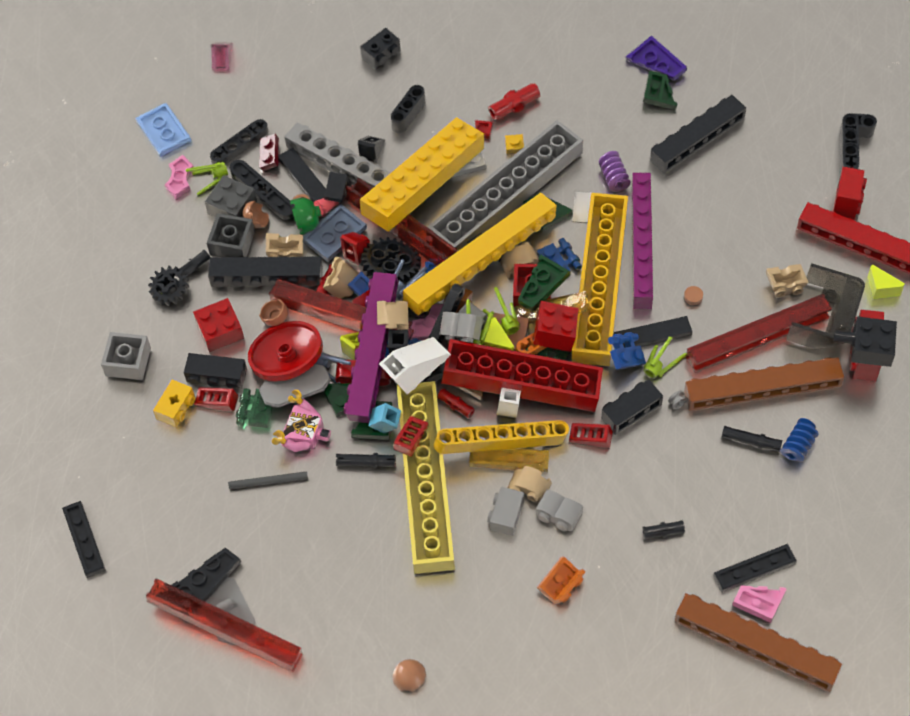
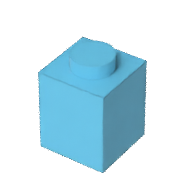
M386 403L372 408L368 426L382 433L397 429L401 410Z

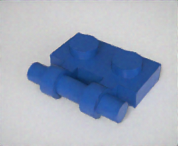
M565 238L559 239V248H556L554 243L537 250L538 257L540 254L569 270L570 275V267L574 266L576 270L582 268L580 258L574 254L571 244ZM566 254L569 259L564 261L561 255Z
M637 333L614 334L608 338L609 344L614 346V350L610 351L616 370L646 364L641 346H635L634 343L639 339Z

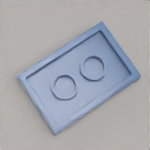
M167 103L135 118L137 124L160 157L192 141Z

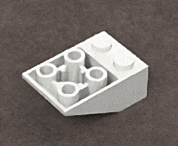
M432 337L392 351L379 364L402 390L409 394L426 377L430 376L440 364L444 363L451 354Z

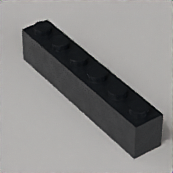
M733 95L723 98L716 106L708 108L704 114L695 117L688 125L682 126L679 131L667 136L663 142L655 144L651 149L650 161L663 173H666L745 119L747 107Z
M321 256L210 257L208 278L210 285L215 287H295L297 285L312 287L320 284L319 280L322 277L323 265Z

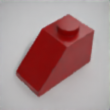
M355 232L343 234L340 237L343 258L359 266L363 249L367 248L370 240L365 235H359Z

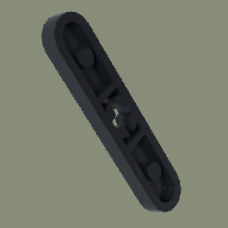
M235 160L230 164L231 175L240 183L254 188L256 197L276 215L284 220L294 217L292 209H294L295 205H291L290 200L249 164L243 160Z

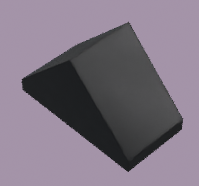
M369 135L359 139V156L377 163L385 139Z
M334 172L329 173L324 195L325 200L343 201L352 185L348 175Z

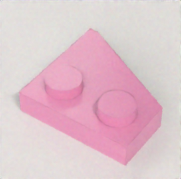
M741 586L732 606L771 623L786 592V588L780 587L779 590H770L764 586Z

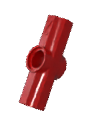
M531 83L518 91L510 90L504 95L503 99L488 106V111L494 120H498L511 112L519 113L526 104L539 98L541 93L535 83Z

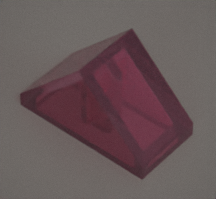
M215 42L211 44L212 71H230L232 42Z

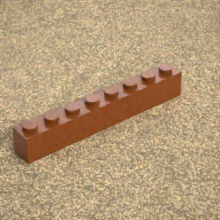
M827 357L818 361L808 360L799 364L789 363L780 367L770 366L761 370L751 369L742 373L732 372L723 376L713 375L704 379L694 378L685 382L684 392L688 398L689 411L842 387L844 374L839 358Z
M685 593L675 614L674 622L828 692H831L843 664L833 656L820 654L813 647L800 645L795 639L780 636L775 630H767L760 627L757 622L740 618L737 613L727 612L721 609L719 605L715 603L709 604L694 594L689 595Z

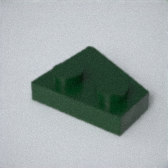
M649 70L643 102L676 110L677 102H674L673 91L669 86L667 75Z
M329 383L323 391L336 417L344 415V405L349 399L347 394L348 385L352 383Z

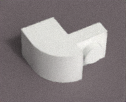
M501 388L497 415L516 418L520 401V390Z

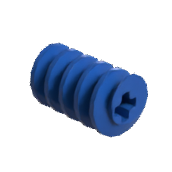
M806 418L798 419L790 436L783 444V448L780 449V453L789 460L803 462L804 456L808 454L807 450L811 449V444L815 442V438L819 435L815 424Z

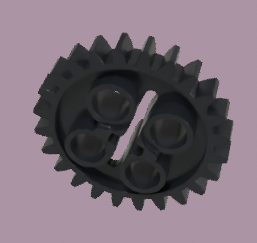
M387 237L385 241L379 238V242L373 240L372 244L368 243L367 248L363 249L361 266H363V271H367L366 276L372 275L373 278L374 272L394 274L400 261L403 259L404 263L397 278L402 283L403 281L408 283L410 278L412 279L421 268L419 251H415V246L410 247V242L404 244L403 239L398 242L396 237L393 240Z

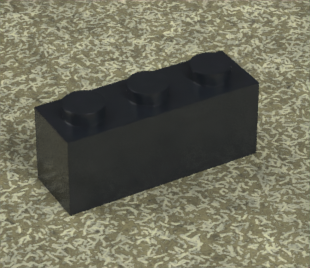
M188 353L184 376L186 382L194 385L208 384L212 387L243 388L247 366L245 359Z
M649 379L645 382H639L635 385L634 389L622 393L614 402L606 403L602 408L601 419L611 426L613 433L616 435L660 407L663 395Z

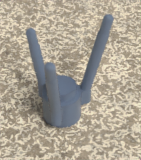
M403 259L400 261V263H399V265H398V267H397V269H396V271H395V273H394V274L397 275V277H398V275H399V273H400V270H401V268H402V266H403V263H404V260H403ZM423 267L406 285L399 280L396 298L400 300L403 297V290L424 276L427 267Z
M322 352L315 364L329 368L332 361L351 365V362L346 361L349 359ZM328 373L330 379L336 383L335 377Z

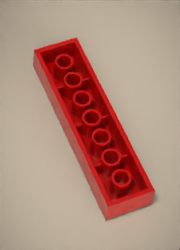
M453 339L449 341L448 352L451 355L445 361L441 384L500 394L503 387L520 390V398L591 412L596 411L603 367Z

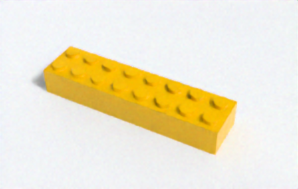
M456 117L360 199L361 215L389 232L484 149V133Z

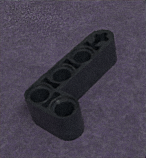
M847 113L843 116L840 127V175L842 167L851 166L850 168H859V138H870L874 135L877 124L875 116Z

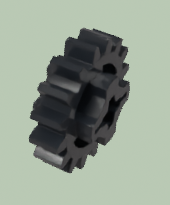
M168 265L167 270L161 267L160 273L155 271L156 277H150L153 283L148 284L150 287L149 293L160 305L164 302L167 306L170 305V302L177 304L178 298L183 300L182 294L187 295L185 288H189L187 283L189 279L183 270H179L176 266L173 269Z

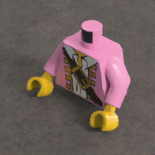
M293 390L292 393L296 395V399L290 395L288 401L298 404L294 405L284 431L277 430L273 433L278 438L274 437L272 443L274 445L281 443L283 447L293 452L314 449L318 439L328 442L331 430L323 428L321 415L304 398L301 399L302 394L299 390Z

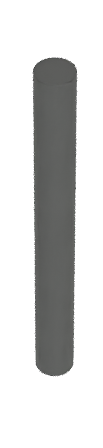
M305 471L229 481L228 486L229 489L304 480L308 479V474Z

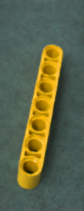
M562 420L442 429L436 436L434 449L440 454L560 445L564 442L569 432V426Z

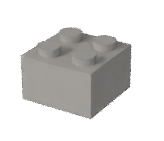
M110 332L101 363L105 376L143 380L151 350L148 337Z

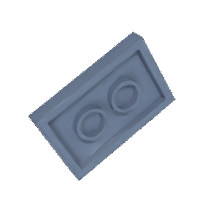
M340 204L319 222L317 228L303 236V243L325 261L329 262L342 251L340 237L351 232L360 235L367 229V224Z

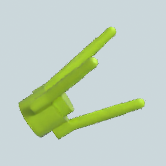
M224 162L187 168L185 170L186 172L193 171V175L211 172L213 178H218L197 192L198 196L218 184L223 175H228Z
M495 287L494 290L505 314V317L501 319L502 323L500 325L506 335H512L520 329L514 305L512 302L510 303L511 316L498 288ZM483 309V312L487 314L488 317L489 312L486 309Z
M469 299L466 300V314H471ZM494 311L489 313L484 329L481 330L480 340H473L474 344L484 345Z
M668 337L654 358L658 345H655L646 364L643 366L644 373L650 378L655 379L657 376L661 378L665 372L687 356V353L682 354L662 369L663 364L659 359L668 347L672 337Z

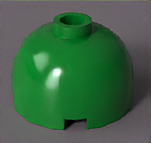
M303 197L290 200L291 205L295 204L292 211L297 228H302L300 235L309 233L317 228L319 217L322 216L319 205L315 206L312 200Z

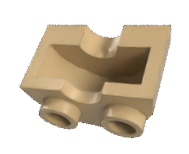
M266 233V255L268 257L302 256L303 235L290 234L288 237H281L279 234Z
M523 242L511 251H507L503 254L500 261L508 279L514 278V264H538L539 262L538 256L529 242Z
M335 257L331 265L333 271L326 278L323 288L339 300L345 296L350 297L353 294V291L347 285L359 273L340 257Z
M801 264L789 265L785 269H779V267L766 268V275L778 298L789 294L799 295L808 284Z
M377 301V325H384L385 329L409 330L408 302Z
M524 466L523 469L516 467L507 488L524 492L532 502H540L546 490L550 489L552 482L550 478L545 479L542 477V472L533 467Z

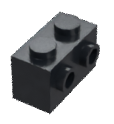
M385 27L360 46L361 58L376 69L401 50L400 39Z

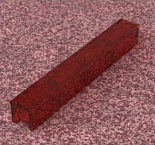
M358 178L356 184L346 187V199L361 210L360 199L373 187ZM410 214L390 230L392 234L436 266L459 251Z
M277 279L272 290L269 292L271 300L280 299L287 309L356 331H362V315L366 313L367 308L365 306ZM409 321V341L414 334V329H411L412 321Z
M823 293L689 347L686 352V360L689 361L695 373L827 320L830 318L828 312L832 308Z
M157 578L154 580V585L150 592L146 594L148 603L291 672H294L303 655L301 647Z

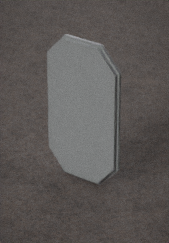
M314 364L305 373L289 380H265L259 392L265 405L281 407L291 403L288 401L290 395L296 399V395L292 393L293 390H299L302 394L301 399L324 391L331 379L325 366Z
M227 577L202 607L218 640L233 645L251 636L256 621L235 579Z

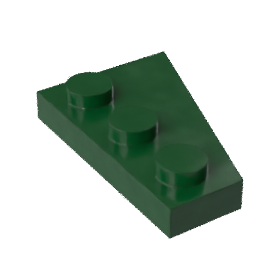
M541 254L538 258L537 266L533 268L532 275L518 298V303L531 312H534L539 307L540 302L545 301L570 276L569 270Z

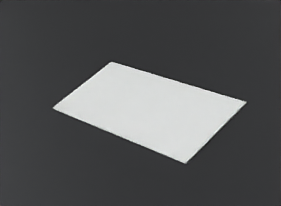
M575 191L572 222L588 223L591 192Z

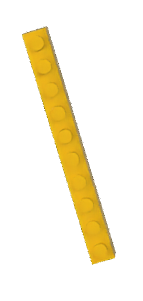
M539 193L404 289L403 301L408 302V307L417 315L428 311L432 305L442 301L449 294L450 289L455 283L461 285L466 281H470L475 274L485 270L489 264L499 260L503 254L511 251L518 243L525 241L529 235L539 231L546 223L553 221L556 216V204L544 194Z

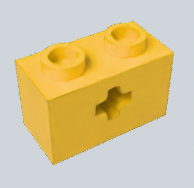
M172 379L153 409L156 420L177 428L178 424L184 420L189 406L191 407L194 404L195 395L192 387Z

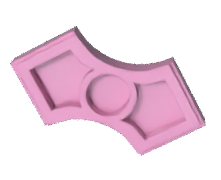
M184 155L169 164L172 175L169 181L165 183L166 190L175 199L190 191L187 179L191 172H186L185 170L194 166Z
M444 304L432 305L425 319L420 318L411 322L412 339L426 340L429 338Z

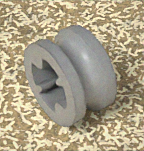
M677 391L669 397L668 402L673 404L672 407L674 409H679L687 403L688 398L683 396V391Z

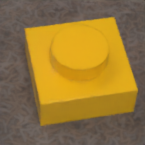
M523 134L505 135L506 154L518 153L524 148Z

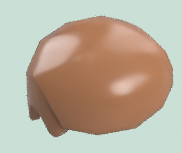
M251 201L243 209V218L252 219L255 229L267 227L269 214L262 211V204Z
M280 299L271 300L263 305L259 316L266 325L277 326L287 319L288 309Z
M412 659L401 661L393 672V683L400 691H415L424 684L426 678L424 666L419 661Z

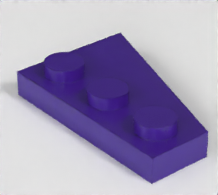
M652 35L626 56V61L650 71L666 74L668 79L673 81L687 71V66Z

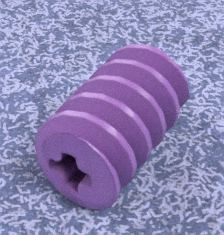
M609 151L601 156L598 164L609 189L613 192H621L627 189L631 184V180H629V175L624 168L619 153L617 151Z

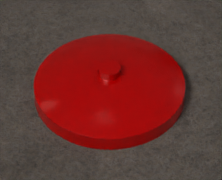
M283 322L266 329L253 341L248 351V362L254 374L261 379L267 381L289 380L305 373L318 361L323 350V341L319 331L307 322Z

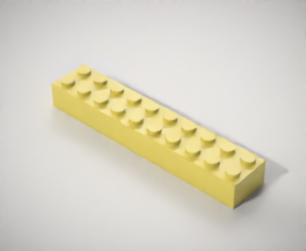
M435 381L422 382L409 394H406L399 385H396L398 407L401 410L400 429L402 430L410 416L429 423L413 456L403 454L414 574L455 570L443 454L438 453L434 449V442L440 431ZM412 423L413 426L421 428L420 425ZM409 429V431L417 434V431ZM406 434V437L414 439V437ZM403 440L404 443L410 445V442Z

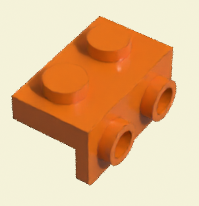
M563 556L545 576L537 589L554 604L564 603L572 595L570 591L581 584L584 579L582 576L586 571L583 569L578 570Z

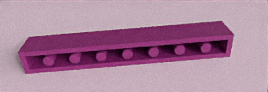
M632 173L633 309H652L651 173Z
M374 272L373 278L369 280L370 293L365 299V307L367 308L366 313L362 315V331H359L358 334L359 348L355 350L356 364L351 369V377L353 379L352 384L348 385V402H345L344 414H346L349 421L369 423L372 408H375L382 367L379 363L385 358L390 330L385 329L384 325H377V301H396L399 285L396 274Z

